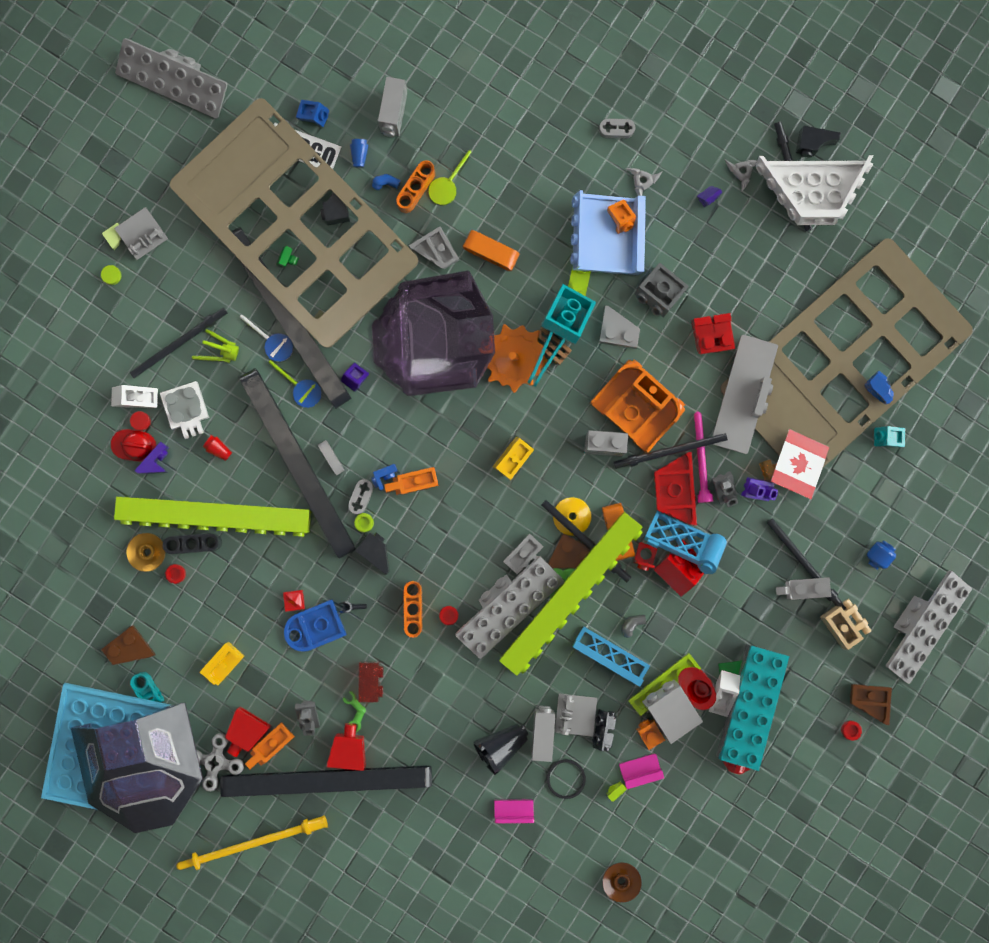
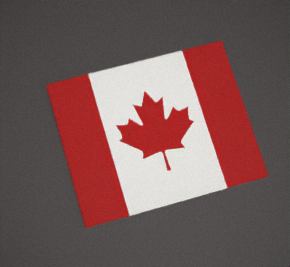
M789 429L771 482L812 499L829 447Z

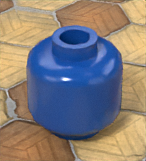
M884 540L882 542L877 541L867 553V557L870 559L868 563L877 570L879 567L887 569L896 558V553L894 552L896 549Z

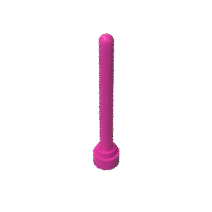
M697 411L694 413L696 440L704 439L702 414ZM705 447L697 448L701 491H699L697 499L698 503L713 502V494L708 490Z

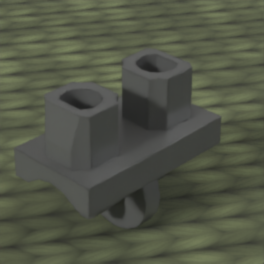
M729 471L725 475L719 474L712 479L719 504L725 503L727 507L736 505L738 503V496L732 473Z
M304 701L301 704H295V711L303 735H314L315 728H320L315 702Z

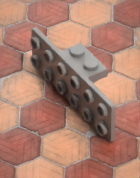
M127 38L122 41L115 71L116 75L213 118H218L228 85L227 82L200 71L201 64L196 63L195 59L178 55V52L175 50L167 49L159 53Z
M741 335L713 432V436L726 433L728 440L712 445L743 454L748 453L758 417L766 413L768 403H766L767 395L770 396L773 390L772 378L769 377L778 349L777 344Z
M538 556L515 579L512 580L506 574L504 577L499 578L489 591H485L479 599L482 609L455 633L456 637L481 659L563 584V578L541 556Z
M949 570L929 601L914 595L894 625V628L905 634V637L887 662L886 667L908 684L916 676L972 590L953 571Z

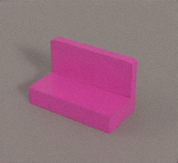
M655 753L619 764L627 789L664 779L663 771L660 769Z
M533 799L495 800V823H534Z

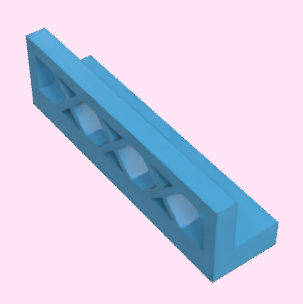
M584 626L572 645L573 648L639 687L642 685L643 677L650 667L647 663ZM586 632L592 635L594 644L584 645L579 641ZM605 643L609 646L610 653L601 655L598 652L597 645ZM595 646V650H596V651H594L593 649H591V648H589V647ZM624 654L627 663L616 664L613 655ZM639 663L644 666L639 677L632 673L630 665Z

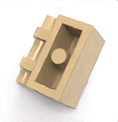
M848 598L842 602L846 607L845 611L842 607L835 606L820 616L841 648L849 650L864 639L859 630H862L865 635L871 632L867 620L861 617L857 611V606L852 604ZM850 615H851V616L853 617V619L856 621V624H855V625H854V624L852 623V621L850 620V618H849Z

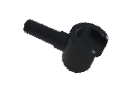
M348 601L338 604L346 606V610L339 611L342 614L354 609H367V604H351Z

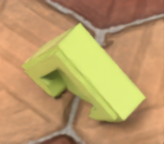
M116 223L102 233L114 250L120 245L121 237L114 229L119 223Z

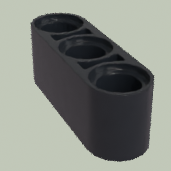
M217 534L173 536L166 538L163 541L162 547L168 554L210 552L220 549L222 539ZM211 537L216 540L213 548L208 546V539ZM191 539H195L197 543L194 549H190L188 545ZM172 540L177 542V548L174 551L169 547Z

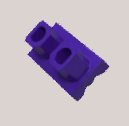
M747 477L746 483H744L745 490L741 496L764 501H775L778 489L774 488L775 483L771 481Z

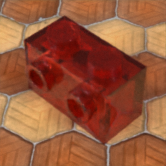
M381 661L359 662L358 702H379L380 698H383V686H380V678H383L384 667L380 666Z

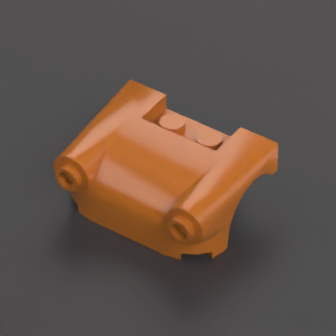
M628 360L590 402L603 416L605 415L624 433H628L633 442L645 453H648L685 412V404L643 369L642 365L636 360Z

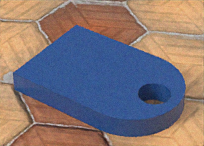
M333 599L293 615L287 621L284 628L286 642L297 651H309L347 635ZM292 630H297L300 633L298 641L290 639V632Z

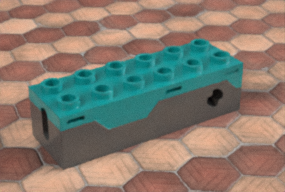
M746 644L738 674L740 675L739 694L728 717H726L716 754L729 772L741 775L750 769L759 771L790 656Z

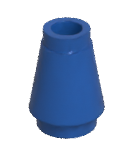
M352 139L350 149L353 167H364L369 146L365 139Z

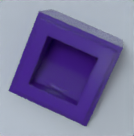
M710 186L697 195V198L704 207H707L721 196L722 190Z
M354 362L343 374L341 382L356 392L369 373Z

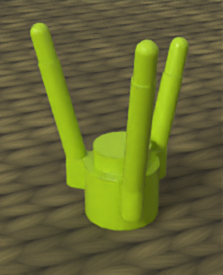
M205 329L206 333L225 344L221 346L205 340L202 343L221 350L220 355H223V357L192 356V359L230 363L231 360H236L239 346H235L236 343L230 342L218 334Z

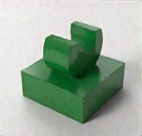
M284 246L276 265L282 268L287 263L295 266L299 258L290 255L292 248Z

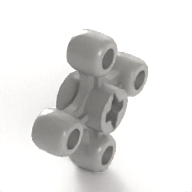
M218 733L212 738L213 751L210 754L204 755L199 750H196L198 763L204 765L208 770V774L202 782V786L206 791L211 792L218 787L217 775L220 770H228L231 774L238 775L244 769V763L241 759L228 760L223 755V749L228 743V740L225 738L226 735L223 733ZM218 738L222 739V744L218 743ZM215 757L216 762L219 763L216 766H214V762H211ZM234 764H237L239 766L238 770L234 768ZM208 780L212 781L213 786L208 784Z

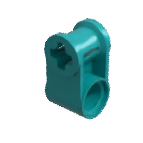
M140 672L132 677L130 685L138 698L148 700L154 697L151 701L160 703L164 701L159 688L148 673ZM138 677L144 678V686L138 684Z

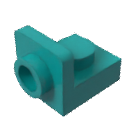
M891 426L876 427L874 429V446L905 447V428Z

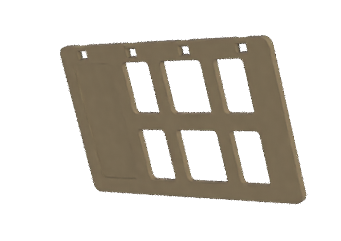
M263 98L255 100L170 181L171 189L325 348L332 347L418 265V258L411 249L401 241L380 217ZM273 115L280 121L277 126H274L269 120ZM313 157L320 163L317 168L309 162ZM298 160H302L319 177V180L291 207H287L270 190V186ZM328 191H332L358 217V221L330 248H326L300 221L301 216ZM256 199H261L277 216V220L251 245L244 246L228 227ZM354 199L361 205L358 210L350 204ZM291 230L317 257V260L289 287H284L258 258L284 232ZM370 231L388 248L389 252L361 279H356L339 259L360 238ZM394 241L402 247L398 253L391 246ZM326 271H330L347 288V292L320 318L315 319L298 302V297Z
M884 239L769 341L778 345L769 377L772 378L773 390L770 396L767 395L766 403H768L766 413L758 417L755 430L779 457L789 429L828 446L829 450L823 465L824 467L955 348L964 342L972 334L973 328L892 239ZM874 266L878 267L903 294V299L886 314H882L856 286V282ZM841 295H845L871 323V327L844 352L839 351L814 323V319ZM912 308H915L942 338L924 356H920L894 327L895 323ZM800 332H803L829 360V365L811 381L807 380L782 352V348ZM880 337H884L910 366L909 370L891 385L894 396L889 404L881 403L867 391L864 386L867 380L853 366V361ZM952 338L955 343L947 348L944 343ZM838 374L843 375L868 403L867 408L850 423H847L820 393ZM906 377H909L912 382L904 387L901 382ZM728 379L720 387L723 395L725 394ZM865 415L869 420L861 426L857 421Z

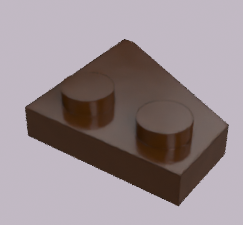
M134 625L101 649L112 665L156 655Z

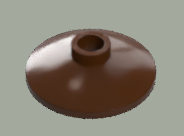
M624 862L611 865L604 873L602 881L607 896L620 903L633 900L639 894L642 886L638 870L631 864ZM624 878L625 882L623 884H619L618 879Z

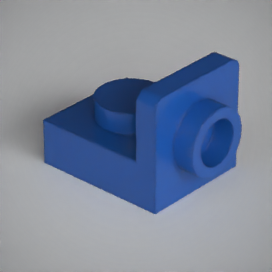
M301 100L296 118L301 121L314 122L320 127H324L329 109L320 102Z
M395 464L373 472L374 477H372L375 488L379 487L381 491L384 490L381 478L388 480L395 477V473L398 472Z

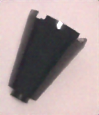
M515 724L473 742V745L481 760H484L487 764L486 767L489 771L496 775L527 742L529 734L523 725Z

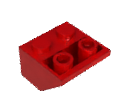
M682 539L683 544H684V545H688V544ZM693 549L687 550L689 554L697 556ZM671 552L654 569L680 597L692 589L704 575L697 564Z

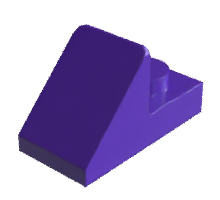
M160 442L135 471L139 474L167 473L157 461H162L168 455L167 450L169 447Z

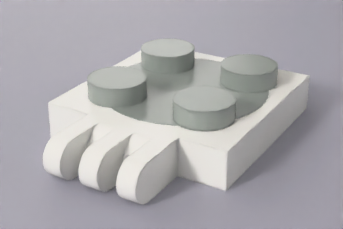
M197 381L160 393L172 430L181 427L185 439L189 438L187 430H190L192 437L196 436L195 428L198 429L199 434L204 433L200 421L208 419L209 415Z

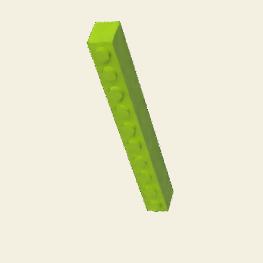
M116 497L114 520H120V524L132 525V521L139 522V526H151V523H159L158 527L170 528V524H178V528L189 529L190 525L197 526L198 530H209V527H216V531L228 532V528H235V532L247 533V529H253L256 534H266V530L274 531V535H285V532H293V536L304 537L305 533H310L311 510Z
M624 511L506 650L499 661L516 676L520 672L524 674L530 667L528 662L532 658L536 659L543 651L541 647L553 640L555 637L553 633L556 629L559 628L561 630L567 623L566 617L570 613L572 615L575 614L580 607L578 603L582 599L586 600L593 591L590 589L594 584L599 585L603 581L605 571L607 569L611 571L617 564L616 558L620 554L623 556L629 550L630 546L628 544L632 539L636 541L643 533L641 529L643 527Z

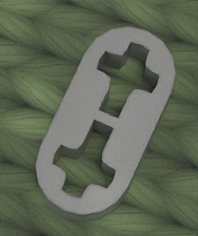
M604 119L599 127V133L604 138L626 139L632 137L635 132V124L629 119ZM608 124L610 128L616 129H610V132H606V129L603 128ZM625 125H628L630 130L628 133H625L624 129L618 128H624Z
M327 440L318 444L319 449L334 473L339 475L345 471Z
M362 479L355 486L348 505L349 510L354 514H361L367 508L374 489L373 484L369 480ZM368 483L367 487L370 490L365 491L364 495L360 496L362 489L359 488L360 485ZM360 497L362 498L360 505L363 507L355 511V507L352 505L357 503Z

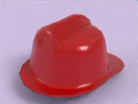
M120 430L116 432L111 440L113 454L124 460L142 462L156 447L154 437L149 433L137 430Z
M688 667L683 669L678 676V683L693 707L700 710L711 708L716 702L714 683L698 668Z

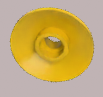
M574 497L566 498L555 507L582 533L589 527L591 511L583 500ZM570 513L576 514L575 520L569 518ZM553 517L554 524L560 532L574 536Z

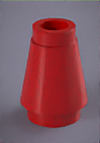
M211 435L203 445V448L206 449L205 452L224 461L232 454L217 436Z

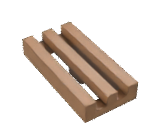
M541 327L538 338L545 343L546 338L541 334L544 333L548 336L549 332ZM552 334L551 340L558 345L560 340ZM549 342L548 346L555 350L556 346ZM564 343L561 348L566 351L565 354L559 350L557 354L561 358L558 359L556 356L553 358V361L559 366L572 351ZM547 349L545 351V354L550 357L552 353Z

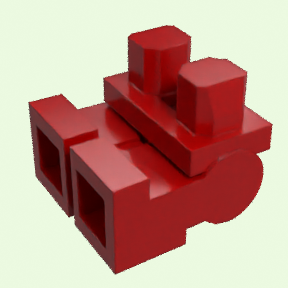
M731 313L691 320L698 354L735 349L731 328Z

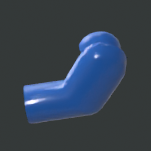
M383 174L373 179L372 187L380 190L383 185L387 184L398 189L401 180L389 174Z

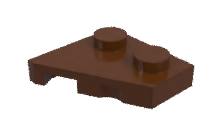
M563 534L548 564L552 568H577L591 550L583 543Z
M851 684L850 704L883 724L889 725L892 688Z

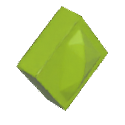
M620 781L610 786L606 794L614 802L627 788Z

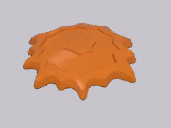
M503 324L501 334L490 336V345L479 349L485 356L494 355L487 367L491 370L488 382L499 381L501 386L509 385L513 393L522 384L532 386L533 379L530 384L527 381L543 348V345L538 342L540 331L528 332L524 325L513 330L506 324ZM544 355L534 376L539 375L541 368L547 362Z

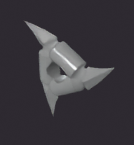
M725 159L730 172H733L742 181L743 191L750 181L752 169L757 161L747 160V162L744 161L734 165ZM744 168L746 173L742 174L739 169Z
M625 168L634 175V185L636 187L634 189L638 196H642L644 190L653 185V183L655 184L662 173L660 172L652 176L645 171H640V169ZM640 178H645L647 180L646 183H641Z

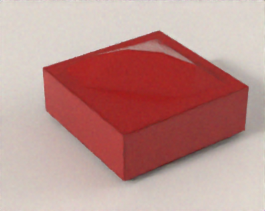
M303 590L283 592L285 612L305 609Z

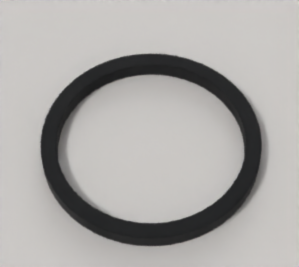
M569 759L555 762L547 774V784L550 791L562 799L576 797L582 792L586 783L583 768L577 762ZM565 762L576 765L583 775L580 789L569 796L558 794L550 784V774L554 767Z

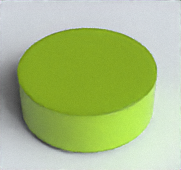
M108 265L102 269L101 278L105 283L115 285L120 282L122 274L117 267Z
M361 513L355 518L354 525L360 532H369L374 526V520L369 514Z

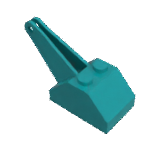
M562 284L540 325L549 333L527 383L530 384L536 374L552 334L562 339L540 371L533 384L534 387L537 386L543 373L563 343L567 341L576 345L596 304L595 301Z

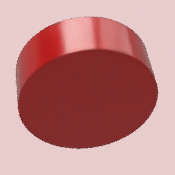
M142 411L133 413L130 418L131 426L138 431L146 430L151 423L149 415Z
M173 564L166 569L165 576L170 583H181L186 577V571L183 566Z
M445 606L441 609L439 618L443 624L453 625L458 620L459 615L456 608Z
M849 720L842 725L841 733L846 739L854 741L860 738L862 728L859 723Z

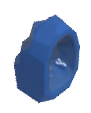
M877 371L864 386L881 403L889 404L893 400L894 392L887 377L880 371Z

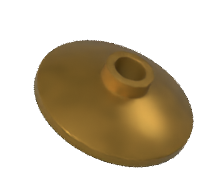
M142 533L135 536L127 547L129 563L135 569L144 572L158 568L164 561L166 554L162 547V540L151 533ZM146 549H150L151 554L149 556L145 555Z

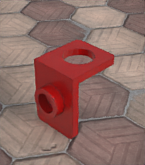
M640 542L633 563L638 564L637 568L642 570L654 569L653 563L658 548ZM644 548L650 549L652 553L651 557L647 560L643 559L640 555L641 550Z

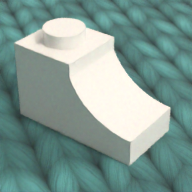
M125 385L112 387L111 406L157 408L158 389Z
M721 671L715 687L716 702L709 708V712L728 717L739 694L740 675Z

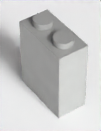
M386 77L378 118L380 132L384 136L394 137V135H400L407 98L405 80Z
M588 431L585 438L584 454L622 457L627 453L628 433Z
M675 680L666 682L661 689L650 693L642 701L670 744L703 722L683 689Z
M539 706V709H534L532 761L552 762L555 712L551 710L550 706Z

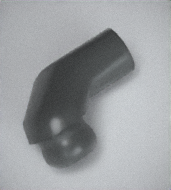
M645 615L628 617L622 625L621 631L623 636L626 638L631 637L637 625L646 624Z

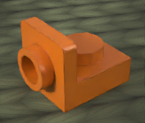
M624 199L608 207L607 212L616 223V232L618 234L623 231L628 232L633 228L636 215Z
M648 719L644 720L639 724V728L636 729L648 750L665 741L653 719L651 721Z

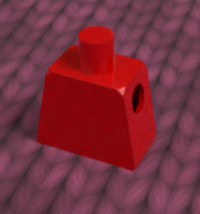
M240 706L236 709L225 736L227 740L232 742L227 752L234 757H237L242 749L249 752L272 725Z
M345 723L344 734L337 733L335 735L327 767L364 771L366 767L364 736L355 735L356 724Z

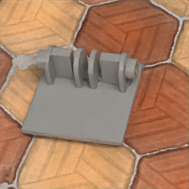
M146 207L114 228L136 260L168 239Z
M559 694L555 732L562 735L574 734L593 737L597 698Z

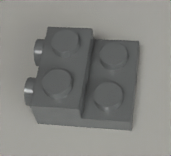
M659 263L634 294L641 304L646 303L651 307L654 315H661L664 318L689 286Z

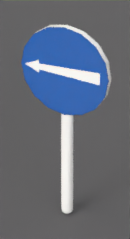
M240 315L243 321L267 340L265 352L270 359L281 362L291 356L293 344L288 336L277 333L269 337L245 316Z

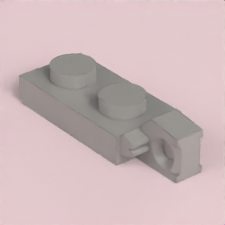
M830 577L790 580L785 582L786 586L776 587V595L787 594V599L792 600L831 597Z

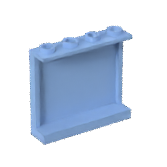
M580 190L573 196L572 207L574 208V215L571 219V225L574 226V234L571 236L573 253L570 258L573 270L639 275L644 272L646 196L623 198L583 194V190ZM624 199L636 215V219L631 230L618 234L616 232L617 225L607 212L609 206Z

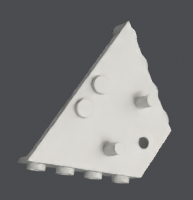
M869 155L866 161H767L764 156H759L756 169L760 175L764 176L768 187L775 192L779 203L784 205L788 216L797 225H836L838 219L843 220L848 211L845 208L847 203L851 205L857 194L853 193L856 188L860 189L865 180L862 178L863 174H868L873 166V163L870 161L874 155Z

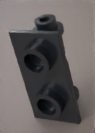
M598 710L595 720V734L592 738L593 748L600 751H609L612 748L614 734L608 733V729H615L617 718L615 712Z

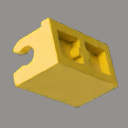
M515 437L493 465V468L511 480L534 449L521 438Z
M230 642L225 643L199 673L212 684L219 685L244 658V655Z

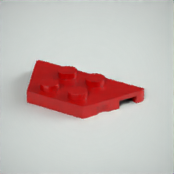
M688 452L654 472L656 510L692 526H697L692 452Z

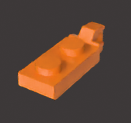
M434 467L397 475V477L393 478V483L384 484L386 493L396 491V495L439 486Z
M281 722L252 749L250 754L253 757L245 765L249 769L257 763L262 766L295 736Z

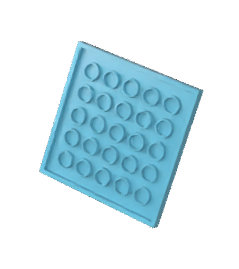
M64 683L41 798L96 809L88 804L71 728L95 729L105 771L146 761L137 719L169 709L175 705ZM159 730L150 732L156 756L169 760L172 747L168 734ZM89 745L87 754L94 781L98 764L94 746ZM153 771L107 781L104 783L101 799L104 804L118 811V807L121 805L162 797L166 774L161 771Z

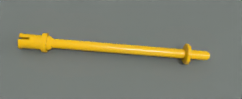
M325 815L311 820L305 819L301 825L201 856L194 852L191 859L177 863L176 867L178 870L194 866L196 870H199L200 864L299 833L310 835L313 831L327 828V819Z

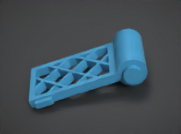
M659 511L656 512L644 538L648 545L655 548L660 547L697 564L700 571L705 574L716 572L727 544L726 539L722 535H709ZM657 519L665 521L667 525L660 526ZM675 528L682 529L684 534L678 535ZM670 530L673 536L666 537L663 531ZM658 532L661 538L657 539L651 536V533ZM693 536H697L703 539V541L696 543ZM688 538L690 544L684 545L681 539ZM676 540L679 546L674 547L669 541ZM693 548L697 556L689 554L687 550Z

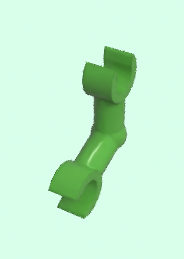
M349 691L353 696L352 701H348L345 697H343V701L346 704H351L357 711L354 719L349 722L350 724L356 723L358 725L357 733L361 729L360 722L366 712V708L356 699V694L353 691Z

